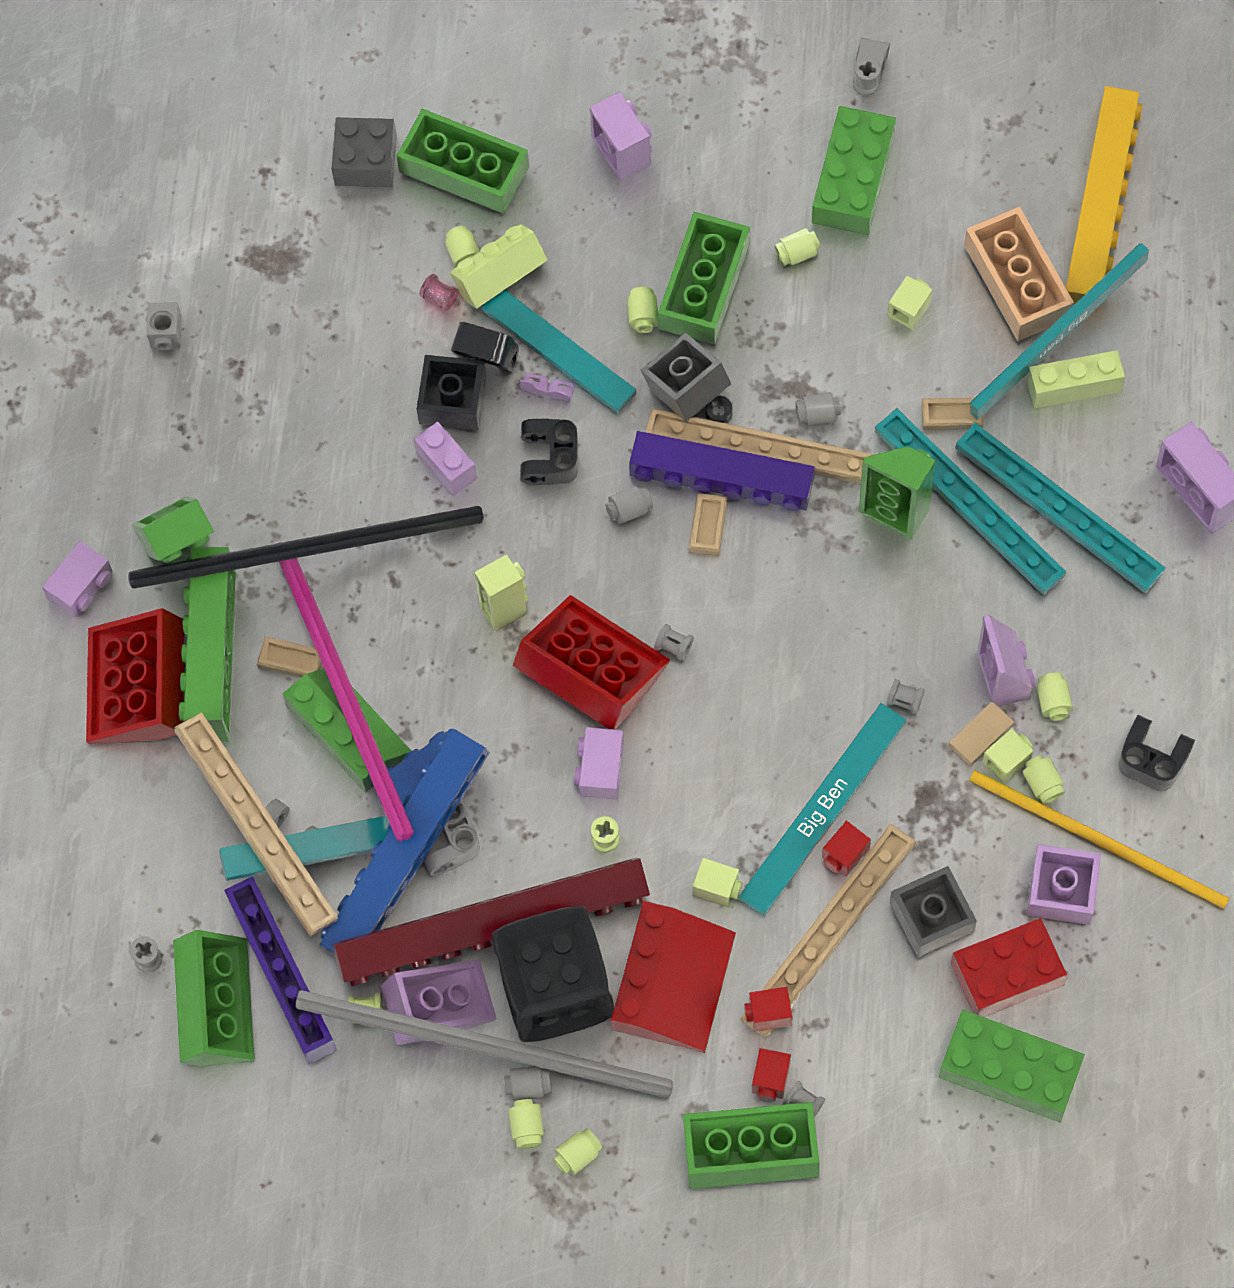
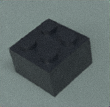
M425 355L416 408L419 424L433 425L438 421L443 427L478 430L486 383L484 360Z

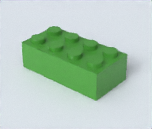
M844 106L838 107L812 206V224L869 235L895 136L896 117Z
M423 108L396 155L399 173L503 214L507 211L529 169L527 149Z
M693 211L658 311L659 330L681 336L686 332L693 339L716 344L750 245L749 226Z
M183 497L132 524L148 557L158 561L163 560L166 563L182 556L181 549L187 546L197 548L210 541L208 535L214 533L198 499Z
M962 1009L942 1062L939 1078L1061 1123L1085 1054Z

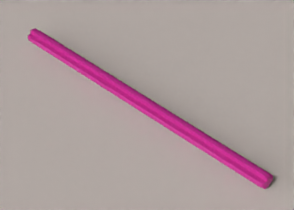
M297 558L279 561L395 837L398 841L409 840L414 830Z

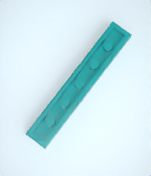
M503 290L482 306L483 313L616 414L637 394L636 388L508 291Z
M386 815L284 835V837L305 866L372 852L375 845L379 841L383 842L388 835L389 820ZM249 843L219 849L226 881L268 873Z

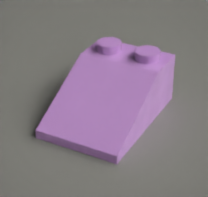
M990 615L983 616L978 654L991 700L997 706L1030 699L1032 687H1035V679L1032 670H1027L1024 659H1027V652L1024 642H1018L1016 632Z
M480 959L396 972L380 985L387 1011L460 1029H469L497 1019ZM393 1032L397 1046L427 1041Z

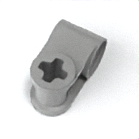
M861 37L853 80V87L858 94L869 96L877 92L883 68L885 69L890 43Z

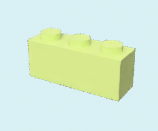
M520 224L509 228L505 235L495 242L484 245L481 251L473 257L459 262L457 267L449 273L463 300L477 309L548 259L534 231Z
M1118 350L1031 366L1029 367L1027 385L1033 408L1036 409L1121 393L1125 375Z
M506 554L474 572L480 608L495 632L527 614L526 602L529 600L525 593L527 587L523 581L525 574L517 561L512 563Z

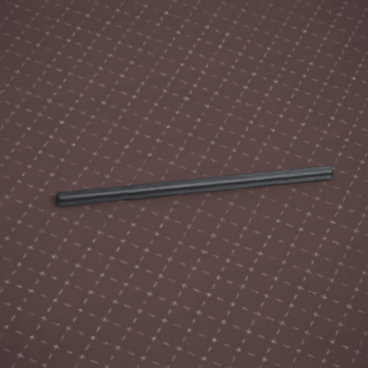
M480 506L462 508L132 570L129 572L128 580L131 588H142L480 524L483 522L484 514Z

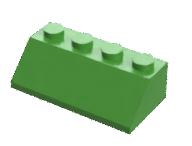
M909 446L865 457L862 464L859 512L912 539L930 509L936 460L932 459L931 455L921 449L915 450Z
M325 669L305 674L282 693L286 707L366 793L374 785ZM353 688L386 767H396L404 761V757L411 752V749Z
M194 930L173 940L180 1063L214 1066L254 1061L247 938Z
M813 1102L683 1114L690 1189L819 1177L820 1162Z

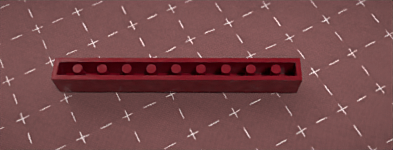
M632 858L332 943L341 981L344 983L350 981V985L355 986L368 982L369 975L381 973V977H387L400 972L399 967L411 964L412 968H418L431 964L430 958L442 955L443 960L462 955L460 949L472 946L474 951L491 947L492 933L504 925L524 918L576 906H583L586 908L587 913L594 911L595 916H600L613 912L612 906L624 903L625 908L642 904V897L649 896L650 892L641 859Z

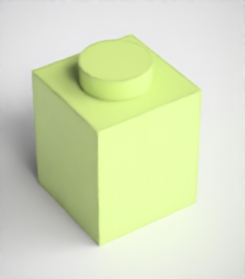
M906 276L889 301L887 316L913 330L931 304L933 289L923 280Z
M1011 729L984 752L982 763L1005 784L1026 766L1025 763L1032 759L1033 746L1023 734L1018 735Z
M703 858L693 884V896L729 908L732 898L737 900L743 882L739 881V869Z

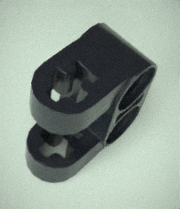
M460 322L451 351L454 355L467 359L484 360L486 364L511 372L517 361L519 346L509 335L467 322Z
M566 419L524 420L521 423V439L527 443L550 444V460H527L522 462L520 465L521 482L531 485L567 484L574 481L578 474L579 447L576 425ZM561 435H569L571 437L567 441L558 439ZM562 462L571 464L568 468L564 469L557 467Z
M1138 714L1124 743L1118 763L1119 770L1124 776L1154 790L1167 791L1174 785L1183 770L1196 740L1181 734L1171 755L1143 744L1152 720ZM1137 756L1140 758L1141 763L1131 764L1126 757ZM1160 768L1166 769L1170 776L1160 777L1155 770Z

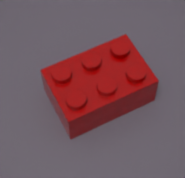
M1041 918L955 951L951 959V965L972 1012L982 1017L989 1016L1065 985L1067 978L1064 966Z

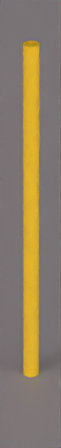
M976 770L973 771L969 779L970 782L1225 909L1230 899Z

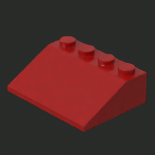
M569 595L521 640L512 666L606 728L615 730L636 708L667 667L670 659L580 600Z
M164 608L88 628L86 743L157 741L177 736L174 729L177 725L183 723L179 718V704L184 702V692L181 691L180 685L181 673H184V663L182 661V645L184 644L183 618Z
M643 901L611 1018L612 1031L705 1053L736 932L676 908Z

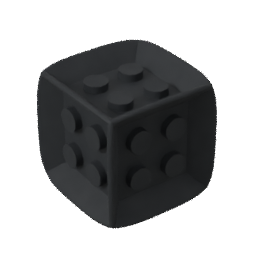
M567 907L509 923L492 933V944L494 952L498 957L505 994L521 1042H536L559 1037L595 1026L612 1017L614 1011L613 997L609 992L606 969L596 934L585 907Z

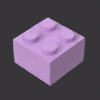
M618 92L589 107L591 137L620 181L651 165L650 153L653 150L650 138L652 134L648 125L644 121L641 123L637 118V111L631 100L626 101L621 92Z
M1038 844L1034 858L1027 916L1090 925L1094 913L1101 854Z

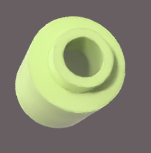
M454 227L446 233L445 245L455 268L462 260L471 258L480 252L473 233L467 227Z
M804 228L781 238L780 242L774 245V248L782 266L788 264L793 266L816 256V249L820 248V243L814 231L809 233L807 228Z
M636 287L632 289L630 296L627 298L629 326L638 333H649L658 326L657 297L649 287Z
M1058 672L1048 673L1039 677L1037 692L1043 716L1050 718L1051 721L1067 718L1068 713L1073 710L1067 680L1063 679L1062 673Z
M1039 755L1025 763L1027 768L1023 771V774L1037 799H1041L1043 804L1050 803L1065 793L1062 787L1064 782L1050 757L1043 759L1042 755Z
M532 1099L515 1101L514 1107L508 1109L512 1141H516L518 1149L542 1145L541 1137L544 1136L540 1105L533 1104Z
M586 1128L582 1132L577 1131L554 1150L557 1157L553 1160L564 1174L570 1172L572 1175H576L599 1156L598 1152L603 1147L597 1137Z

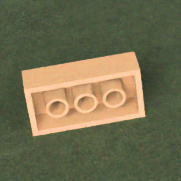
M1020 206L966 229L964 246L1017 342L1050 328L1074 305L1072 298Z

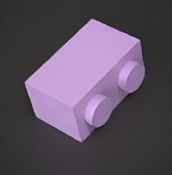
M438 421L414 438L416 454L453 496L477 479L473 461Z
M79 541L42 586V589L48 600L76 618L81 611L83 612L88 609L93 601V596L99 588H104L109 583L113 570L108 559Z
M586 727L585 737H579L577 756H582V765L575 768L574 785L579 786L580 796L618 799L624 743L623 730Z

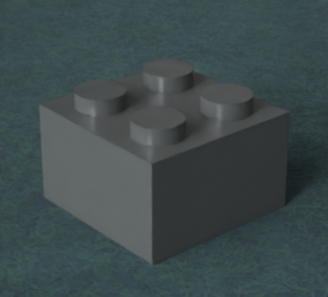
M336 117L331 167L335 186L393 187L397 139L394 119Z
M686 332L641 369L651 392L686 422L731 385L722 363Z
M949 866L891 891L889 903L917 958L975 932L977 920Z

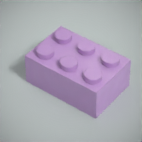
M1191 421L1162 441L1156 467L1211 534H1213L1234 519V472L1229 467L1225 455L1212 447L1205 431L1201 428L1197 429Z

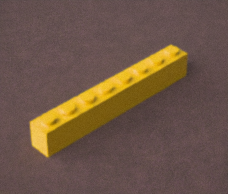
M1109 86L1104 87L1066 289L1074 304L1113 267L1114 257L1109 256L1110 248L1116 249L1119 231L1114 230L1115 222L1121 223L1124 205H1118L1120 197H1126L1129 180L1123 179L1125 171H1131L1134 154H1128L1129 146L1136 145L1138 129L1133 128L1134 120L1140 121L1143 104L1138 103V91Z

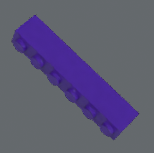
M637 431L629 461L630 476H634L637 480L644 482L655 480L664 482L665 485L674 488L685 486L693 488L699 493L715 492L723 494L729 499L745 498L759 505L774 504L782 506L789 511H807L814 482L815 466Z
M253 876L225 889L227 899L307 1063L311 1064L337 1051L334 1040L321 1014L296 1008L299 991H310Z

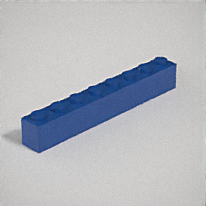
M454 728L450 734L446 733L442 737L437 747L439 752L433 761L429 760L421 772L422 780L417 788L412 787L404 800L406 804L404 809L414 833L409 840L398 841L389 823L387 828L389 830L388 835L383 842L379 841L375 845L371 853L373 859L367 869L362 868L357 874L354 884H356L350 896L345 895L337 908V911H339L338 919L335 923L323 929L321 933L323 940L319 945L334 953L332 943L382 929L489 756L490 752L486 747Z

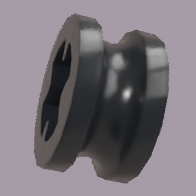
M720 395L706 405L707 420L729 423L733 415L731 401L725 396ZM718 406L719 409L721 406L724 407V414L720 415L718 412V415H714V407Z

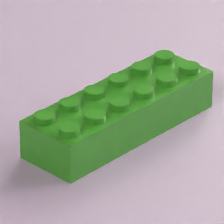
M192 547L191 558L186 560L228 553L230 550L229 547ZM236 570L190 578V587H185L184 591L185 605H189V615H184L183 631L184 634H187V644L182 645V661L186 663V673H181L180 685L181 691L185 692V702H180L179 718L180 721L185 722L202 712L221 742H229Z

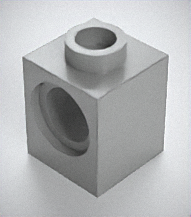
M178 302L148 303L147 338L151 348L170 350L171 348L180 347L182 315ZM163 325L170 326L166 330H158Z

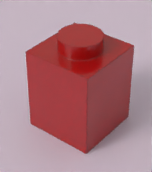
M846 820L823 847L822 858L824 859V864L832 872L838 873L840 871L847 877L870 850L871 839Z
M787 987L749 992V1003H744L746 1022H753L754 1032L792 1026L793 1016Z
M759 1048L752 1081V1093L757 1094L759 1099L776 1101V1098H784L791 1064V1054Z

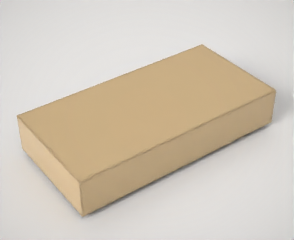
M975 397L922 399L923 430L969 429L974 423L983 428V416L977 421L970 414V402Z
M697 493L689 545L690 553L719 556L728 497Z
M266 636L257 660V667L260 669L302 678L307 673L320 670L322 665L316 648Z
M992 701L949 741L948 746L968 765L972 766L984 755L987 749L1014 726L1015 722Z

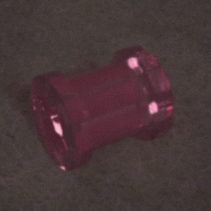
M431 274L424 281L419 295L424 299L428 297L439 304L441 309L447 311L457 299L459 289L454 286L449 287L438 280L439 277L436 274Z

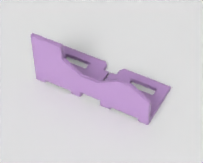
M526 373L525 379L520 380L521 392L549 396L552 399L555 398L566 402L571 401L575 383L554 379L553 383L550 382L549 384L547 377ZM530 378L539 379L540 382L531 381V380H529V379H530ZM559 384L570 386V388L566 389L559 387Z

